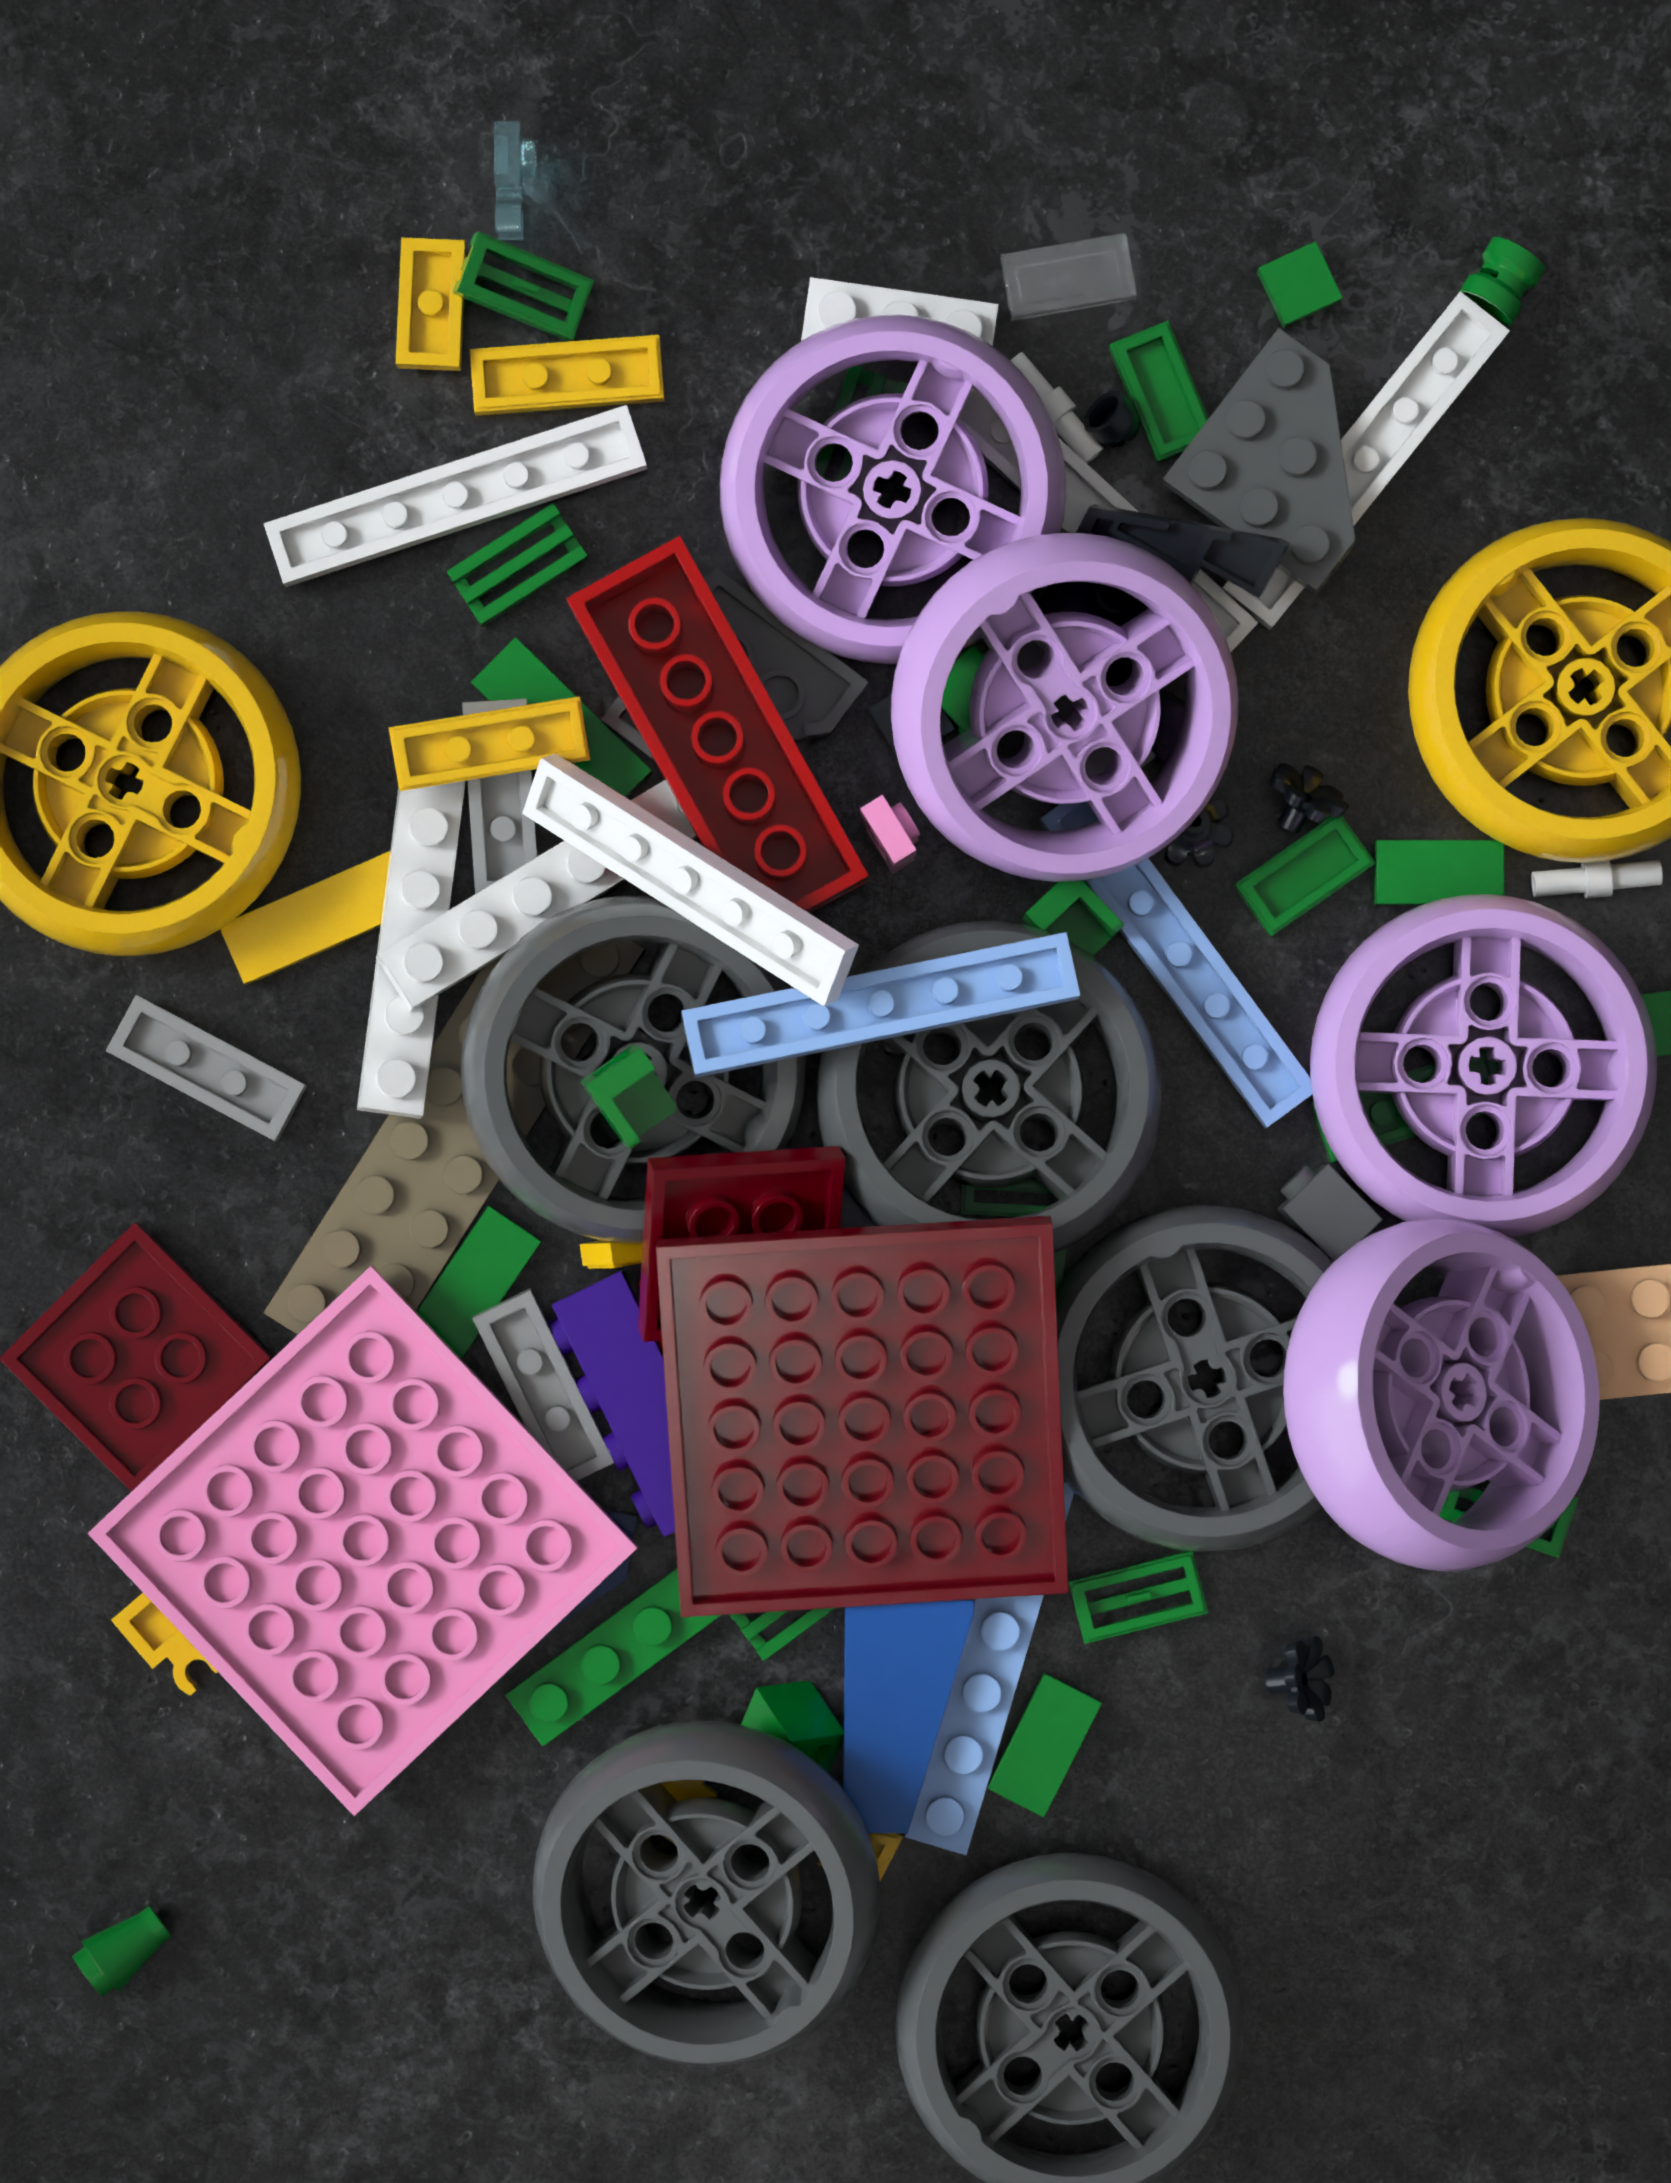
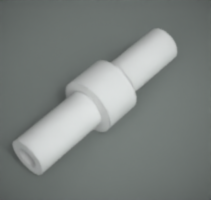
M1023 352L1011 359L1010 361L1021 370L1036 389L1050 414L1057 433L1065 443L1087 464L1096 458L1104 448L1084 429V424L1073 412L1076 405L1060 386L1053 389Z
M1660 860L1611 864L1610 861L1581 863V867L1536 871L1531 874L1534 897L1583 893L1585 899L1612 896L1615 889L1662 885L1663 881Z

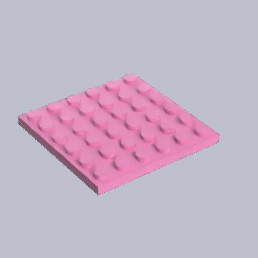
M370 1266L88 1532L89 1536L354 1816L638 1548L636 1543L374 1266Z

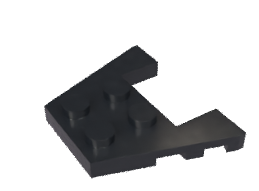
M1093 504L1088 508L1076 533L1110 537L1144 549L1169 564L1184 576L1191 585L1203 566L1257 597H1260L1266 590L1290 545L1289 542L1282 538ZM1062 582L1048 585L1038 604L1043 615L1057 612L1087 613L1106 619L1119 627L1149 608L1140 600L1120 589L1091 582ZM1121 657L1109 665L1106 672L1108 686L1121 685L1130 677L1132 672L1130 657ZM1161 688L1159 690L1160 721L1155 742L1151 749L1166 762L1178 738L1183 720L1185 701Z

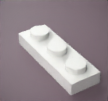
M810 277L801 341L814 333L848 320L874 315L901 314L946 322L972 333L993 346L999 304Z

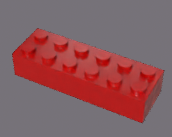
M680 536L566 598L572 613L703 847L809 914L868 882V873Z

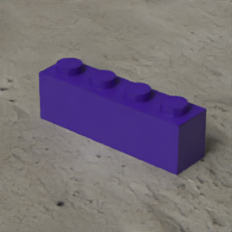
M620 1271L552 1304L557 1317L547 1321L563 1356L574 1351L585 1375L576 1378L575 1381L589 1411L592 1414L602 1409L611 1427L612 1433L604 1436L603 1439L617 1469L622 1471L630 1467L639 1485L640 1490L631 1494V1497L645 1527L649 1529L658 1525L663 1537L675 1532L664 1360L657 1341L643 1342L638 1330L639 1301L625 1272Z

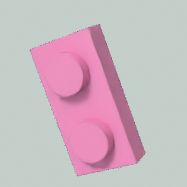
M881 795L860 808L859 821L892 874L915 860L917 850L913 844L919 841L918 836L920 833L901 802L890 808L884 796Z

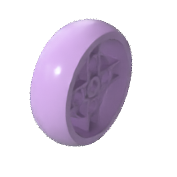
M896 314L856 318L814 333L790 348L762 374L745 397L728 434L722 458L720 508L723 527L733 558L751 591L780 623L802 639L836 655L863 662L897 664L909 631L917 617L904 619L868 617L867 615L881 586H906L926 581L950 568L963 555L975 560L985 553L1013 541L1031 536L1061 533L1064 521L1066 472L1063 452L1054 423L1036 389L1020 369L988 342L964 329L926 317ZM887 360L918 363L904 394L883 393L858 399L839 409L823 424L792 411L796 404L814 387L832 375L864 363ZM972 388L998 414L1014 445L1021 477V501L1018 516L988 502L989 484L983 455L972 434L958 419ZM922 412L929 414L936 420L939 432L933 445L926 449L917 450L905 444L902 439L901 429L907 417L914 413ZM838 444L849 450L852 455L853 465L847 477L840 481L831 482L821 477L817 470L816 461L818 454L823 448L828 445ZM767 464L798 478L797 501L802 523L814 546L827 560L814 591L799 579L779 551L772 535L765 505ZM896 471L907 477L903 486L910 488L911 494L906 503L896 500L889 509L879 504L878 501L883 494L875 492L874 488L879 477L890 480ZM944 499H958L966 504L969 509V524L964 532L959 535H943L937 531L933 524L932 515L934 508ZM861 530L874 531L880 536L884 544L883 557L876 565L868 568L857 566L848 555L847 547L849 540L855 533ZM977 629L962 649L982 639Z
M1052 533L1031 536L993 549L967 564L933 595L920 612L902 647L894 674L891 694V722L894 746L900 769L916 803L933 826L964 853L1003 872L1033 880L1069 882L1095 879L1125 870L1158 853L1191 825L1207 805L1225 772L1234 745L1239 702L1237 677L1226 638L1212 610L1185 577L1165 561L1130 543L1106 536L1085 533ZM1062 582L1099 583L1120 589L1140 600L1149 608L1119 627L1106 619L1087 613L1057 612L1043 615L1029 591ZM977 629L990 650L980 663L973 681L969 704L970 728L943 745L940 715L944 689L958 654ZM1032 640L1043 641L1045 652L1042 661L1031 669H1019L1017 655L1020 648ZM1121 657H1130L1132 661L1130 677L1121 685L1108 686L1106 672L1109 665ZM1184 673L1186 686L1185 708L1178 738L1163 768L1150 783L1140 766L1150 753L1158 732L1161 707L1159 690ZM1063 695L1073 701L1069 705L1074 710V713L1065 720L1054 714L1059 711L1054 702ZM1013 730L1023 731L1024 745L1021 751L1011 758H999L997 756V745L1000 738L1005 733ZM1100 747H1109L1112 752L1109 766L1097 775L1086 774L1085 762L1088 756ZM1011 789L1022 796L1046 803L1069 804L1087 801L1097 816L1098 821L1077 828L1058 831L1030 830L1001 821L988 814L982 808Z
M1493 894L1461 895L1423 904L1399 915L1364 940L1349 956L1330 985L1317 1016L1310 1056L1311 1088L1320 1126L1332 1152L1356 1185L1377 1204L1404 1221L1426 1218L1461 1220L1488 1227L1510 1238L1545 1230L1565 1221L1598 1198L1620 1175L1641 1141L1651 1115L1657 1081V1050L1648 1010L1637 985L1621 961L1595 934L1564 914L1533 901ZM1454 942L1452 977L1434 984L1420 994L1404 1012L1394 1033L1361 1032L1367 1012L1375 997L1396 972L1423 953ZM1521 946L1549 959L1575 981L1591 1003L1601 1024L1605 1041L1575 1040L1566 1018L1555 1003L1538 988L1520 979ZM1480 985L1492 988L1500 998L1501 1006L1499 1013L1490 1021L1477 1017L1470 1007L1471 993ZM1412 1047L1424 1048L1430 1052L1434 1059V1073L1424 1083L1413 1081L1404 1071V1057ZM1479 1049L1487 1050L1486 1056L1488 1061L1498 1062V1074L1487 1076L1488 1085L1481 1084L1480 1073L1469 1071V1061L1480 1058ZM1542 1051L1554 1054L1562 1064L1561 1079L1553 1087L1543 1086L1537 1082L1533 1075V1061ZM1359 1093L1392 1094L1394 1103L1409 1128L1430 1147L1447 1155L1446 1189L1419 1178L1390 1154L1374 1132L1364 1111ZM1573 1100L1604 1101L1598 1121L1579 1152L1552 1176L1528 1188L1513 1192L1514 1158L1531 1151L1549 1138L1566 1117ZM1476 1113L1486 1114L1496 1125L1497 1134L1495 1141L1485 1150L1473 1146L1466 1135L1467 1122Z
M1442 1218L1416 1219L1383 1229L1356 1243L1328 1267L1310 1291L1292 1330L1284 1369L1283 1395L1288 1435L1295 1458L1309 1488L1330 1517L1353 1539L1370 1550L1397 1563L1427 1570L1448 1572L1467 1570L1491 1564L1515 1554L1544 1534L1565 1511L1584 1479L1593 1454L1599 1421L1600 1393L1598 1371L1591 1340L1575 1302L1562 1282L1533 1252L1500 1232L1472 1222ZM1426 1266L1444 1275L1445 1280L1438 1297L1423 1298L1401 1308L1393 1304L1405 1285ZM1486 1480L1490 1481L1481 1497L1461 1517L1451 1523L1439 1517L1449 1492L1463 1490Z

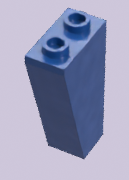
M974 1599L845 1607L843 1790L852 1800L862 1817L868 1833L909 1832L974 1615Z

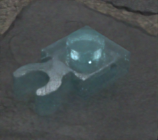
M494 121L495 231L498 233V240H524V180L536 178L535 141H524L520 121Z

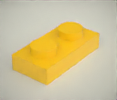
M401 237L396 366L398 369L461 371L464 298L452 292L456 281L460 280L463 272L461 267L467 254L465 240Z

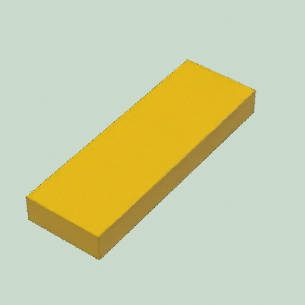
M659 335L470 349L473 402L476 416L665 402Z
M580 696L388 727L399 791L533 770L538 768L541 758L555 753L570 763L590 760Z
M390 851L237 917L221 928V933L245 985L251 984L381 926Z

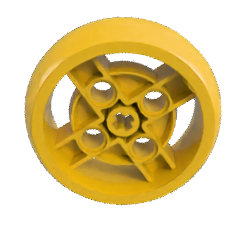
M1576 518L1535 524L1514 531L1492 542L1473 555L1451 576L1430 605L1414 644L1409 669V708L1415 740L1432 779L1445 798L1470 823L1493 839L1517 851L1539 858L1576 863L1603 862L1629 857L1671 839V746L1664 739L1671 725V542L1667 539L1627 523L1605 519ZM1560 566L1597 567L1622 574L1637 581L1656 596L1635 612L1617 602L1595 596L1576 595L1553 599L1534 575V572ZM1478 616L1498 641L1488 666L1485 690L1487 709L1492 724L1468 742L1460 723L1456 704V668L1464 638ZM1542 625L1553 632L1556 638L1554 654L1542 656L1530 649L1526 639L1528 627ZM1621 636H1632L1642 642L1646 653L1642 666L1632 667L1620 660L1617 654V643ZM1571 675H1574L1578 682L1585 677L1592 681L1595 688L1588 694L1589 699L1593 703L1592 705H1589L1585 698L1579 703L1571 699L1568 692L1575 686L1573 679L1570 677ZM1521 714L1535 715L1543 722L1546 736L1542 745L1531 746L1519 739L1516 733V722ZM1611 725H1621L1632 732L1635 738V749L1630 757L1618 756L1609 749L1606 734ZM1526 770H1530L1545 779L1567 785L1587 786L1609 782L1630 809L1601 817H1571L1537 808L1522 801L1507 791L1505 787Z
M108 612L77 618L53 627L31 639L0 666V901L13 914L45 936L73 948L112 956H142L167 952L202 940L226 926L242 914L258 898L275 875L292 840L301 797V770L293 729L283 705L265 677L240 651L212 632L185 620L148 612ZM121 658L151 659L137 689L121 688L94 694L76 703L61 717L35 705L60 680L89 665ZM213 689L226 700L235 712L249 741L254 765V794L251 811L223 797L224 776L220 755L209 731L199 720ZM159 710L169 712L172 718V728L168 736L159 742L151 743L145 741L142 736L141 727L147 715ZM68 740H82L86 751L83 763L73 771H61L56 762V754L59 747ZM7 757L33 769L32 790L36 812L47 836L57 847L42 878L25 860L9 827L4 803V772ZM135 768L140 769L135 778L143 782L141 791L138 795L133 792H127L122 800L118 799L122 790L114 785L116 777L119 773L130 776ZM191 795L197 797L200 802L201 813L196 823L188 828L180 829L174 827L170 818V811L174 802L182 796ZM96 825H109L114 832L115 839L112 849L102 857H90L85 850L84 841L86 834ZM196 850L224 863L209 880L197 889L165 905L136 911L104 909L118 879H137L160 874L182 863Z

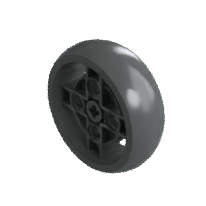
M652 896L602 898L579 904L540 923L517 941L491 971L479 991L464 1034L461 1055L463 1101L470 1128L488 1165L503 1185L519 1201L551 1223L578 1235L597 1240L617 1243H643L645 1197L621 1198L609 1196L624 1165L643 1166L647 1165L648 1158L678 1156L695 1145L703 1136L730 1149L729 1153L789 1149L798 1128L805 1103L807 1055L761 1064L759 1092L756 1098L730 1085L731 1071L695 1078L681 1015L682 1010L707 1006L705 1003L720 973L731 983L741 998L788 989L785 982ZM623 941L662 943L647 974L629 973L604 978L579 991L567 1003L537 988L552 971L564 962L594 947ZM671 994L679 1003V1018L672 1027L658 1030L649 1021V1005L659 995ZM584 1023L591 1028L594 1034L593 1048L582 1058H568L561 1047L562 1034L569 1026ZM510 1041L540 1055L539 1080L543 1100L554 1123L565 1135L551 1166L528 1143L512 1110L507 1086V1057ZM632 1044H635L642 1048L655 1067L654 1073L674 1100L676 1106L678 1091L684 1084L690 1081H700L705 1085L708 1091L707 1105L701 1112L691 1116L683 1115L677 1107L673 1114L639 1137L641 1143L631 1150L624 1146L619 1137L611 1144H597L590 1135V1125L593 1118L601 1111L580 1081Z
M1007 921L956 923L936 928L911 938L878 959L864 973L1054 935V933L1030 925ZM1069 941L1080 991L1079 999L882 1039L881 1041L899 1056L893 1081V1102L897 1122L905 1137L904 1142L885 1163L882 1162L871 1143L861 1108L862 1069L871 1042L820 1052L815 1078V1103L824 1147H840L845 1156L843 1187L872 1221L879 1226L985 1220L953 1214L929 1203L950 1180L972 1187L1000 1188L1020 1184L1035 1178L1057 1197L1059 1201L1045 1209L1020 1217L1051 1216L1054 1253L1087 1237L1102 1226L1122 1206L1143 1175L1155 1146L1162 1111V1079L1154 1040L1142 1012L1121 981L1102 962L1085 949ZM1091 1024L1095 1026L1105 1044L1112 1063L1116 1083L1115 1121L1105 1150L1079 1128L1084 1110L1085 1085L1081 1065L1072 1045ZM1027 1030L1040 1033L1047 1040L1049 1047L1048 1055L1036 1061L1025 1059L1016 1050L1015 1036ZM945 1035L951 1038L957 1045L958 1058L950 1064H935L925 1055L923 1043L931 1036ZM981 1078L986 1085L991 1078L999 1081L1003 1085L999 1097L1004 1103L997 1106L991 1100L987 1107L978 1103L975 1098L980 1088L975 1081ZM1031 1120H1039L1048 1124L1054 1135L1053 1146L1044 1151L1029 1149L1021 1140V1125ZM942 1124L955 1127L962 1134L964 1141L963 1149L955 1155H940L930 1146L928 1139L930 1130Z
M1189 1205L1147 1214L1110 1232L1075 1262L1055 1291L1063 1478L1074 1493L1091 1510L1108 1523L1131 1536L1169 1549L1190 1552H1221L1242 1549L1278 1537L1302 1524L1319 1511L1322 1505L1309 1488L1299 1465L1285 1479L1274 1486L1264 1456L1287 1430L1283 1395L1284 1369L1291 1333L1298 1315L1281 1320L1267 1304L1249 1292L1226 1284L1206 1282L1195 1250L1232 1252L1261 1262L1290 1281L1306 1299L1320 1276L1333 1261L1304 1235L1284 1223L1263 1214L1222 1205ZM1137 1270L1147 1302L1132 1315L1121 1331L1111 1357L1109 1378L1077 1389L1079 1352L1091 1318L1108 1293L1125 1277ZM1187 1298L1193 1300L1199 1306L1202 1320L1195 1332L1190 1335L1180 1336L1172 1331L1168 1324L1167 1316L1173 1303ZM1270 1339L1276 1342L1282 1350V1364L1277 1372L1272 1375L1260 1376L1251 1367L1249 1356L1256 1343ZM1201 1360H1204L1207 1367L1212 1369L1219 1368L1221 1371L1222 1380L1213 1382L1216 1392L1209 1396H1206L1203 1389L1198 1387L1190 1388L1188 1376L1197 1374L1194 1364ZM1149 1380L1154 1382L1161 1391V1404L1157 1411L1150 1416L1139 1417L1134 1415L1128 1407V1391L1137 1382ZM1221 1422H1234L1242 1432L1243 1441L1240 1449L1230 1457L1216 1456L1209 1446L1210 1432ZM1130 1437L1144 1453L1167 1467L1186 1473L1205 1474L1216 1507L1180 1505L1146 1493L1121 1476L1107 1462L1097 1447Z
M694 1720L656 1726L633 1734L596 1757L573 1778L555 1803L541 1834L533 1875V1908L540 1941L553 1972L573 2002L593 2023L625 2045L649 2056L686 2065L722 2066L758 2060L781 2052L816 2031L838 2010L852 1993L863 1975L873 1951L880 1917V1879L872 1841L862 1817L839 1783L820 1764L790 1743L764 1731L722 1721ZM677 1780H705L723 1783L749 1792L765 1802L753 1810L739 1802L718 1797H694L677 1801L662 1783ZM594 1827L599 1830L618 1852L611 1877V1905L615 1924L603 1934L597 1927L590 1911L583 1881L584 1852ZM652 1835L667 1836L675 1843L678 1852L675 1854L660 1853L652 1846L649 1837ZM746 1844L759 1846L766 1852L769 1861L763 1864L748 1861L742 1855L740 1846ZM813 1851L819 1857L827 1875L833 1901V1920L830 1935L818 1960L795 1935L802 1910V1886L797 1864ZM712 1886L717 1890L718 1895L716 1897L714 1894L709 1893L702 1898L697 1894L696 1889L704 1891ZM654 1922L662 1924L670 1931L673 1939L670 1941L654 1939L648 1934L645 1924ZM743 1932L754 1934L760 1939L764 1948L757 1951L744 1949L738 1944L735 1934ZM660 1977L673 1984L698 1990H715L736 1986L748 2000L729 2003L694 2000L673 1994L651 1982Z
M1056 1853L1013 1862L988 1873L957 1894L937 1914L915 1947L904 1973L896 2013V2044L905 2087L925 2127L938 2144L956 2162L986 2183H1157L1183 2165L1203 2145L1227 2108L1242 2062L1244 2011L1236 1973L1224 1945L1202 1913L1183 1894L1150 1872L1124 1861L1083 1853ZM1085 1901L1114 1907L1136 1917L1140 1921L1116 1942L1098 1935L1077 1931L1049 1933L1033 1939L1012 1915L1044 1903ZM965 1956L986 1980L979 1995L974 2016L975 2048L980 2063L954 2086L943 2054L941 2018L947 1988L959 1963ZM1021 1965H1035L1045 1973L1042 1987L1035 1993L1028 1995L1014 1991L1009 1985L1010 1976L1014 1970ZM1116 1970L1128 1971L1136 1978L1134 1991L1123 2000L1108 1999L1101 1992L1104 1978L1107 1974ZM1186 1972L1192 1984L1197 2002L1199 2034L1192 2067L1182 2089L1174 2099L1154 2077L1162 2060L1167 2035L1165 2008L1160 1994ZM1067 2014L1073 2021L1077 2015H1081L1083 2019L1080 2022L1083 2036L1076 2041H1072L1069 2035L1062 2041L1056 2038L1060 2033L1057 2023L1059 2017ZM1017 2057H1028L1037 2062L1040 2070L1036 2079L1025 2086L1013 2085L1007 2081L1003 2074L1005 2067L1011 2060ZM1113 2062L1124 2064L1131 2072L1125 2087L1118 2091L1109 2092L1097 2086L1095 2079L1101 2067ZM1024 2115L1057 2125H1083L1107 2118L1126 2141L1095 2152L1055 2154L1024 2147L1008 2140L1002 2135Z

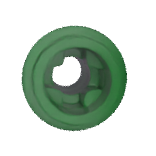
M148 1906L140 1913L82 1940L81 1942L84 1947L72 1955V1958L98 1994L104 1997L114 1988L120 1992L160 1945L172 1937V1935L153 1909Z

